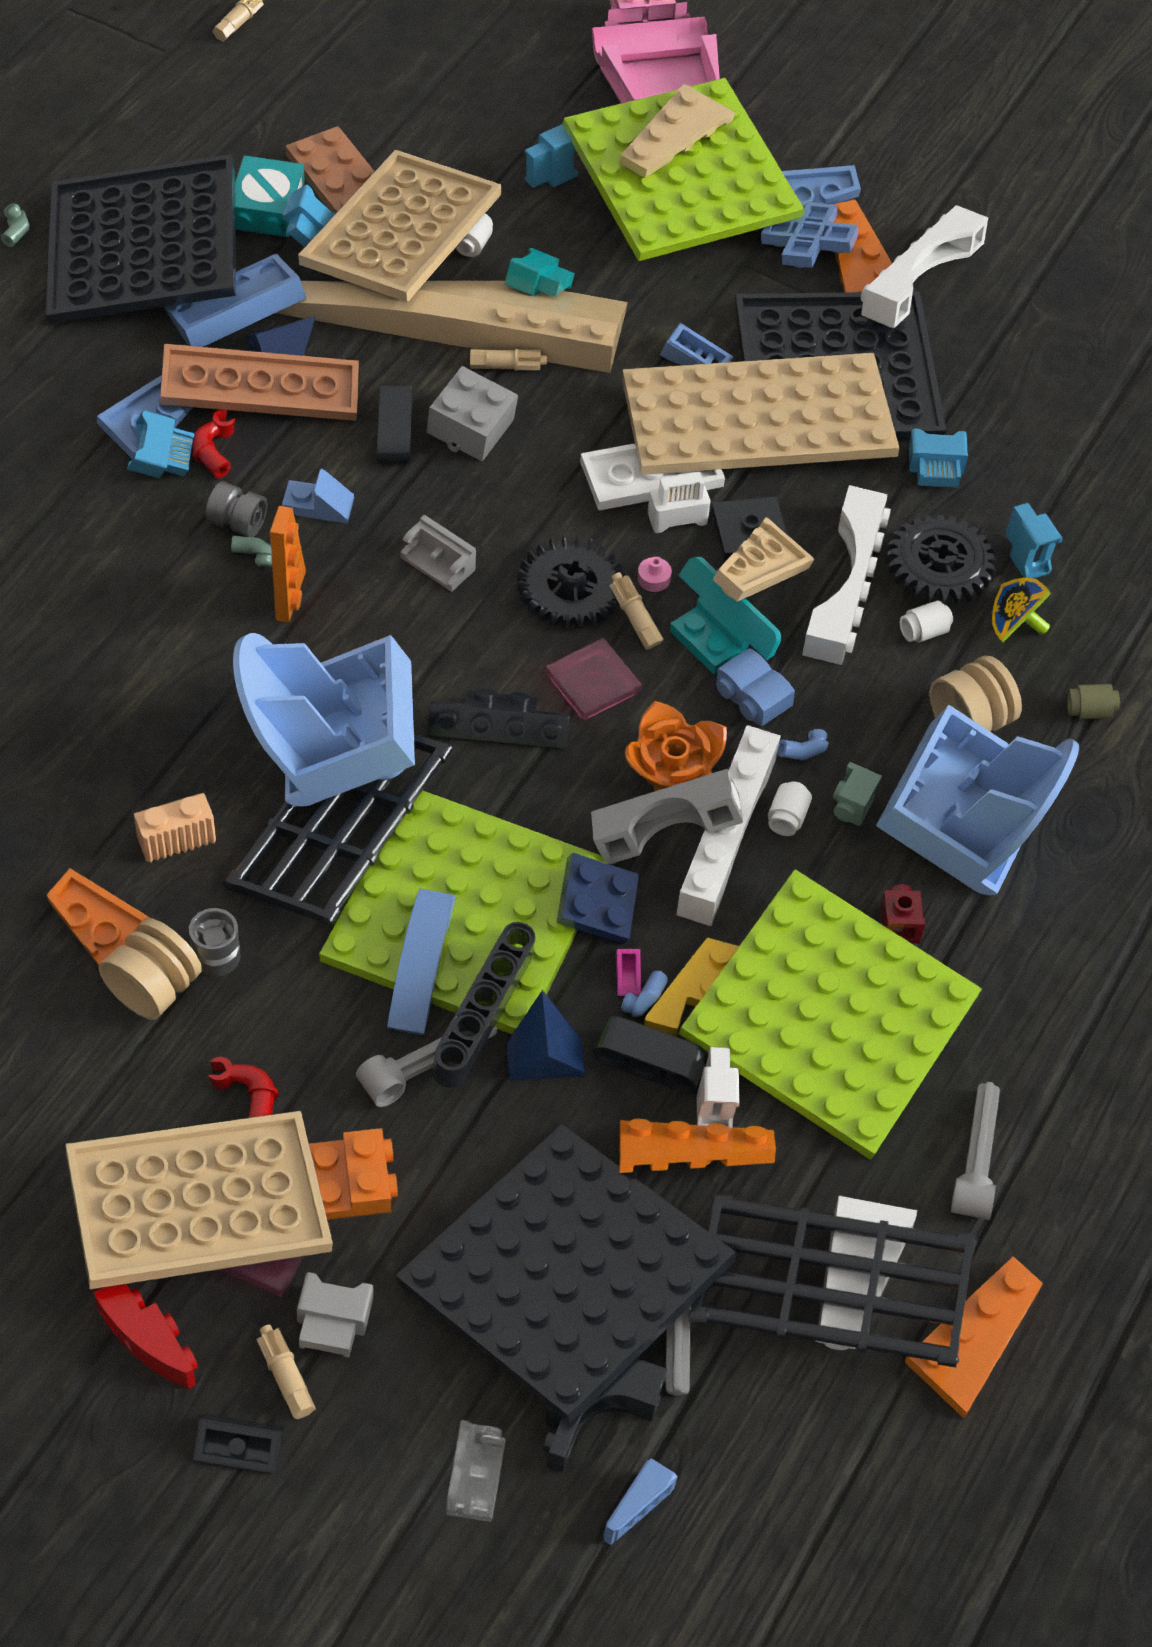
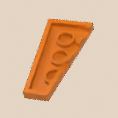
M279 506L270 530L275 613L277 621L289 623L293 610H299L301 605L302 590L300 588L306 569L298 535V523L295 521L293 508Z
M639 1118L632 1119L631 1121L620 1120L619 1173L633 1172L634 1165L650 1164L652 1171L668 1170V1163L685 1162L690 1168H705L712 1160H720L725 1166L775 1162L774 1130H766L760 1126L734 1128L718 1123L703 1126L689 1125L682 1121L656 1123Z
M1013 1256L965 1301L959 1340V1363L956 1368L938 1365L937 1361L908 1356L905 1363L957 1413L965 1418L1043 1283ZM940 1324L922 1342L950 1347L953 1326Z

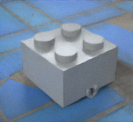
M462 366L430 406L426 433L447 443L448 448L453 452L461 450L483 461L513 422L518 395Z

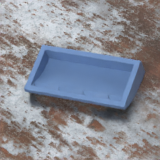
M274 254L236 272V296L165 306V310L188 346L204 347L306 299L299 276L277 254Z

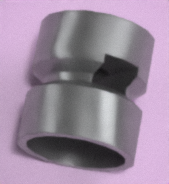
M221 481L215 486L209 497L205 513L206 520L222 528L231 526L233 532L243 536L254 537L261 529L265 520L268 503L266 497L250 491L244 495L240 487Z
M219 908L205 909L197 913L189 925L191 948L201 963L202 973L215 977L232 972L238 966L241 958L237 921L228 911Z

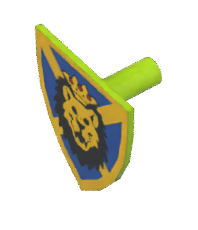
M1028 577L1014 579L1001 584L993 606L992 625L996 635L1002 642L1024 621L1040 635L1048 631L1049 624L1034 612L1051 594L1045 585L1037 579Z

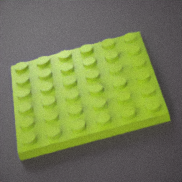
M726 78L690 87L735 112L733 121L726 126L724 124L716 128L715 133L705 138L703 136L694 142V146L686 152L680 151L674 155L671 162L646 178L619 163L621 154L678 90L564 118L563 128L571 137L574 148L638 261L776 225L803 216L804 207Z
M422 791L413 804V810L410 814L405 815L377 855V861L374 866L368 868L355 887L319 953L320 962L394 989L402 949L419 889L456 895L449 931L446 932L432 993V1004L456 1013L503 929L512 922L526 923L532 927L536 937L531 962L496 1023L497 1029L513 1034L540 992L543 990L547 995L578 931L577 929L557 923L567 858L572 853H576L606 864L608 862H604L601 855ZM517 943L510 944V945H512L513 947H516V948H522V947H523L521 944H517ZM502 972L494 973L495 975L500 977L508 976ZM477 1002L481 1006H491L489 1002Z
M795 869L682 1025L678 1034L688 1041L701 1046L708 1054L710 1047L730 1048V1068H737L740 1075L871 1160L982 988Z

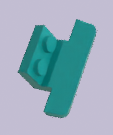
M690 558L678 576L700 597L697 600L696 608L671 622L670 632L713 674L717 673L719 667L747 650L749 644L766 660L773 657L781 642L780 631L746 598L737 602L734 598L727 596L722 591V588L713 581L717 571L704 558Z

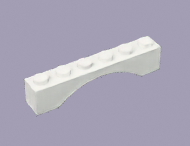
M957 205L947 214H943L940 220L932 228H928L918 241H914L906 252L897 256L894 263L886 270L883 269L871 284H867L861 294V301L863 302L861 315L895 328L910 314L913 282L917 277L938 264L970 257L984 244L988 217Z
M849 485L842 508L838 532L845 541L850 554L852 571L848 580L834 596L813 609L806 633L803 656L842 665L845 652L852 653L857 633H853L851 630L853 626L858 628L860 626L864 608L858 607L859 601L866 602L871 584L866 582L865 579L866 576L873 577L877 558L872 557L873 551L880 553L884 533L879 532L880 527H887L891 509L885 508L888 494Z
M746 726L729 769V773L739 792L743 823L712 833L704 831L680 890L677 908L678 916L708 926L712 925L744 832L775 764L780 735Z

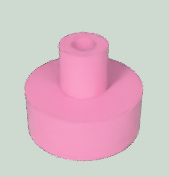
M660 557L643 560L638 567L637 580L639 585L651 592H659L666 589L671 581V566Z

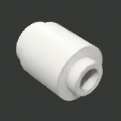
M487 214L481 217L455 247L459 253L469 257H475L480 254L493 232L491 218Z
M934 601L908 610L906 615L900 618V628L905 639L909 642L916 641L918 643L948 633L953 623V615L950 608L940 601Z
M789 782L783 783L778 787L768 813L769 827L775 833L791 836L802 827L812 800L811 793L803 784Z

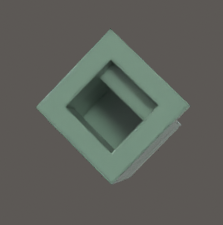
M849 762L844 781L841 780L833 795V799L837 801L834 815L842 821L861 826L877 797L882 775Z

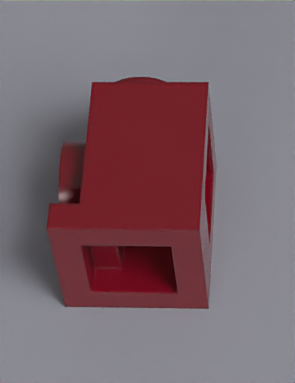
M904 884L895 885L890 890H884L880 905L882 925L908 942L920 944L925 927L921 891H911V887Z

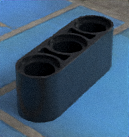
M380 384L377 462L410 463L413 385Z
M621 1017L607 1018L593 1050V1055L596 1059L608 1066L685 1093H691L696 1090L708 1059V1053L699 1045Z

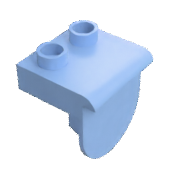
M256 633L245 635L236 642L233 653V670L240 702L258 741L272 760L285 773V801L294 806L312 805L377 779L387 780L394 778L402 773L404 769L415 765L411 660L391 635L322 663L319 662L305 643L272 644L266 638Z
M948 705L930 723L876 826L976 892L984 895H996L1021 845L1037 827L1065 784L1076 761L1079 744L1069 738L1054 748L1018 736L1008 744Z

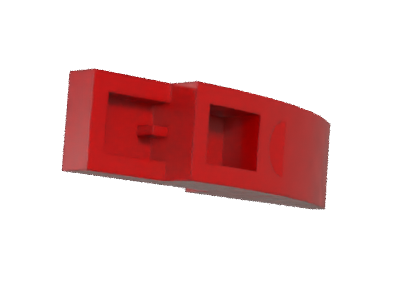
M127 1284L103 1287L93 1292L97 1310L117 1339L138 1360L152 1371L173 1383L187 1389L196 1386L193 1370L198 1368V1364L188 1346L181 1348L175 1338L180 1333L170 1313L163 1315L156 1303L146 1307L138 1289L130 1290Z

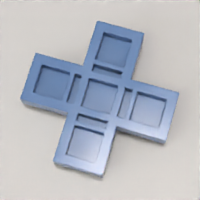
M807 202L803 216L799 219L764 227L761 232L762 244L774 245L776 247L785 246L782 253V265L812 268L820 250L833 251L835 253H851L858 237V225L834 223L837 216V205Z

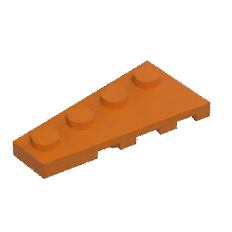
M854 199L834 204L837 205V216L834 223L858 225V237L851 253H834L836 262L839 265V278L844 292H862L867 284H871L883 269L886 270L892 264L860 206Z

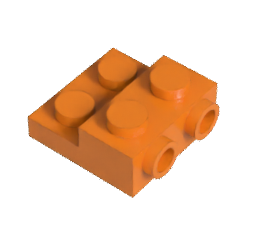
M382 1128L344 1132L343 1140L309 1144L327 1220L391 1212V1198L398 1197L396 1173L388 1174L387 1162L394 1161L391 1138L383 1139Z

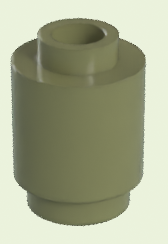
M1111 684L1077 685L1075 689H1068L1067 708L1069 716H1077L1078 719L1112 718L1114 711H1119L1118 690H1113Z

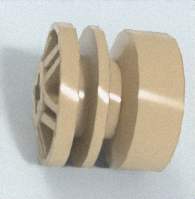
M984 655L973 663L966 664L960 670H954L931 683L929 691L930 704L935 718L950 705L991 732V730L996 731L1020 717L1022 704L1017 684L1008 669L993 656Z
M145 918L136 927L135 931H132L126 937V945H118L98 967L100 976L106 986L126 1007L146 1019L157 1020L176 999L175 992H183L190 985L189 982H193L202 972V968L196 953L177 932L153 918Z

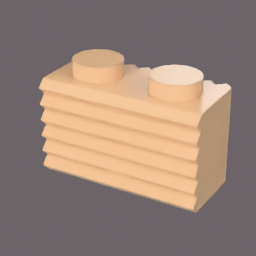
M204 793L133 813L137 838L147 862L151 863L153 859L158 861L160 857L165 859L167 855L172 857L174 853L180 854L181 851L186 852L188 849L193 850L195 847L200 848L201 845L207 846L209 842L214 844L216 841L214 817Z

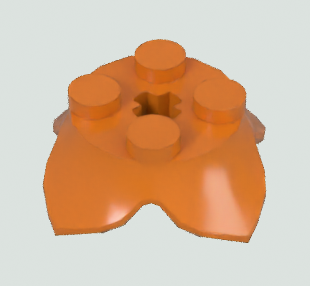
M654 701L641 718L638 741L630 742L627 745L625 759L631 768L653 786L655 791L712 774L713 766L718 762L725 750L726 727L712 721H700L694 725H689L686 723L683 715L674 707Z

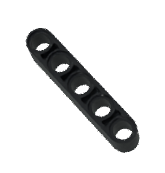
M512 922L503 929L435 1051L432 1070L433 1078L439 1085L454 1088L464 1082L530 964L536 937L534 930L528 924ZM517 943V944H521L523 947H522V948H516V947H513V946L510 945V944ZM502 972L508 976L500 977L495 975L494 973ZM477 1002H489L491 1006H481ZM462 1031H471V1032H473L475 1035H474V1036H464V1035L461 1034L460 1032H462ZM454 1061L459 1065L456 1067L446 1066L443 1062Z

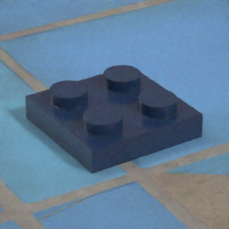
M572 853L566 862L557 923L624 944L630 939L639 874Z

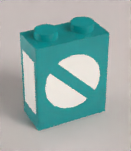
M244 155L235 181V229L290 237L286 235L288 223L282 216L289 195L305 185L304 164Z

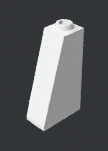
M839 1196L834 1211V1216L880 1223V1220L889 1221L888 1224L909 1228H913L917 1215V1210ZM831 1231L829 1251L874 1258L877 1239ZM886 1240L883 1260L897 1262L906 1243ZM826 1267L823 1287L867 1295L871 1274ZM879 1277L876 1296H881L889 1277ZM821 1304L818 1324L861 1332L864 1311ZM820 1342L835 1350L855 1349V1347Z

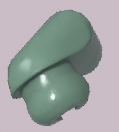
M15 203L8 205L4 209V215L8 218L9 228L1 235V240L8 247H13L29 230L26 213L24 210H20L19 205Z
M232 537V553L255 554V563L258 566H272L271 545L260 538Z

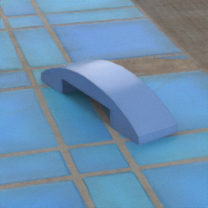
M419 889L396 976L387 1028L390 1030L425 1036L432 1005V993L446 932L449 931L456 895Z

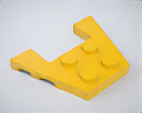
M707 938L646 1015L644 1026L677 1036L685 1006L687 1004L697 1006L739 946Z

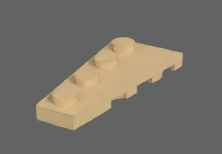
M683 84L621 154L619 163L646 178L671 162L674 155L680 151L686 152L692 148L694 142L703 136L707 138L714 134L716 128L724 124L726 126L732 122L735 112Z
M766 517L761 525L752 532L750 537L740 545L736 553H733L719 568L713 581L722 588V591L727 596L734 598L738 602L809 569L814 558Z

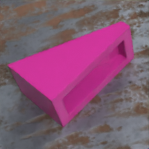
M617 949L615 951L617 995L625 996L628 993H633L639 996L641 993L640 949Z

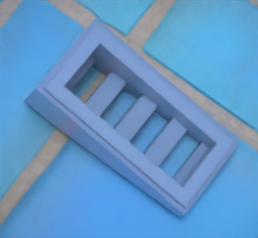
M681 323L667 340L660 353L662 357L680 365L712 364L713 359L719 361V363H728L733 358L732 355Z
M651 1458L647 1460L606 1523L603 1535L604 1541L610 1545L613 1544L672 1493V1490L675 1488L677 1475Z

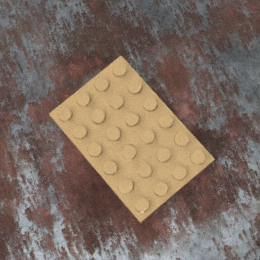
M395 150L298 254L299 265L408 302L501 196V184Z
M301 1111L66 1144V1157L90 1289L332 1252L333 1242Z

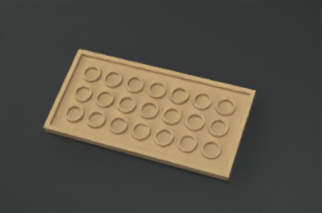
M874 353L623 369L622 380L641 475L898 457L899 444Z

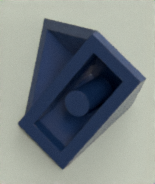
M316 316L246 335V341L254 352L304 356Z
M542 990L506 1043L509 1080L585 1076L582 1040Z

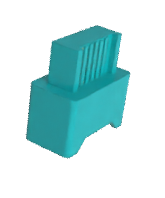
M530 248L528 251L529 255L524 258H512L505 281L506 286L531 296L542 291L554 297H557L558 293L564 289H570L575 273L558 267L559 259Z

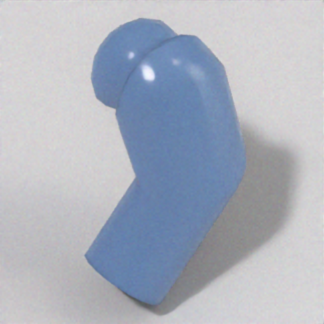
M822 729L811 730L808 733L809 741L803 743L782 739L779 741L777 754L780 757L803 761L823 753L829 744L826 741L827 732Z
M661 971L652 972L639 997L633 993L625 995L621 1005L622 1011L632 1014L631 1017L642 1016L661 996L668 982L667 976Z

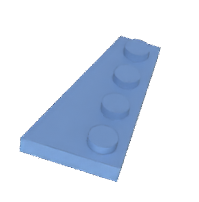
M855 165L782 171L804 208L807 202L835 204L859 197L861 188Z
M162 375L97 416V424L132 459H134L135 452L138 449L140 437L135 429V423L143 410L175 419V428L194 408L160 404Z

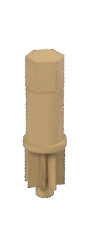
M263 0L238 1L235 7L213 29L212 32L216 39L224 42L243 23L253 17L264 5Z
M471 349L470 369L540 370V365H547V355H541V350Z
M620 572L614 574L611 577L613 584L609 586L617 598L620 608L625 611L646 650L654 648L664 639L645 608L641 595L638 594L629 576L625 575L622 577Z
M265 1325L260 1329L262 1337L258 1338L257 1342L267 1361L268 1370L272 1371L293 1417L300 1419L308 1416L316 1408L295 1364L294 1354L290 1352L279 1328L273 1330L271 1325Z

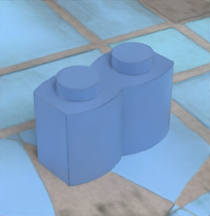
M748 648L718 668L716 686L719 693L725 699L730 698L734 703L738 704L742 715L747 720L754 721L756 724L763 726L793 706L795 690L781 674L772 670L765 659L756 651Z

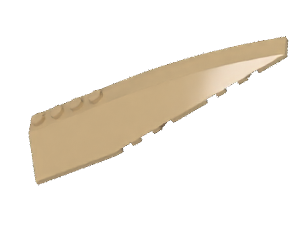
M301 281L306 299L278 311L276 314L304 319L316 316L315 321L478 350H541V355H547V362L610 373L628 302L561 291L557 297L542 291L531 296L506 286L505 281H426L408 302L348 281Z

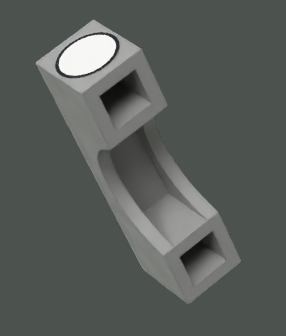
M728 769L591 812L594 843L604 862H608L607 864H613L640 855L646 842L655 833L672 824L683 822L695 823L702 826L708 833H712L743 823L739 792Z

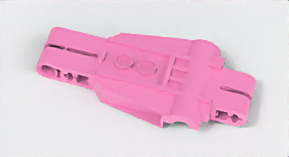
M610 0L611 10L608 12V21H605V27L592 28L596 62L600 65L604 76L621 104L678 90L683 84L690 87L720 79L716 34H707L705 17L690 18L689 13L686 14L687 2L676 3L675 0Z

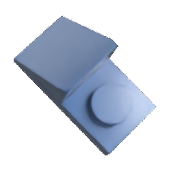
M320 469L316 484L289 480L282 506L293 508L295 516L347 524L354 501V494L325 470Z

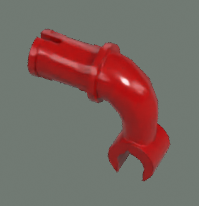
M227 410L216 411L213 414L212 421L198 428L192 442L193 459L204 464L217 479L224 477L231 468V463L215 449V443L212 441L216 436L228 438L234 432L235 418L226 422Z
M216 1057L210 1061L213 1071H224L220 1075H208L211 1085L217 1089H227L234 1082L243 1083L249 1087L248 1095L251 1097L249 1118L272 1115L273 1103L278 1098L279 1091L275 1088L273 1080L265 1071L253 1065H232L230 1060L225 1057Z

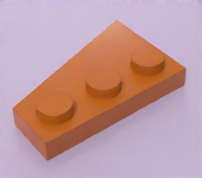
M71 868L47 894L49 903L98 966L118 945H126V937L132 931H135L136 927L145 918H150Z

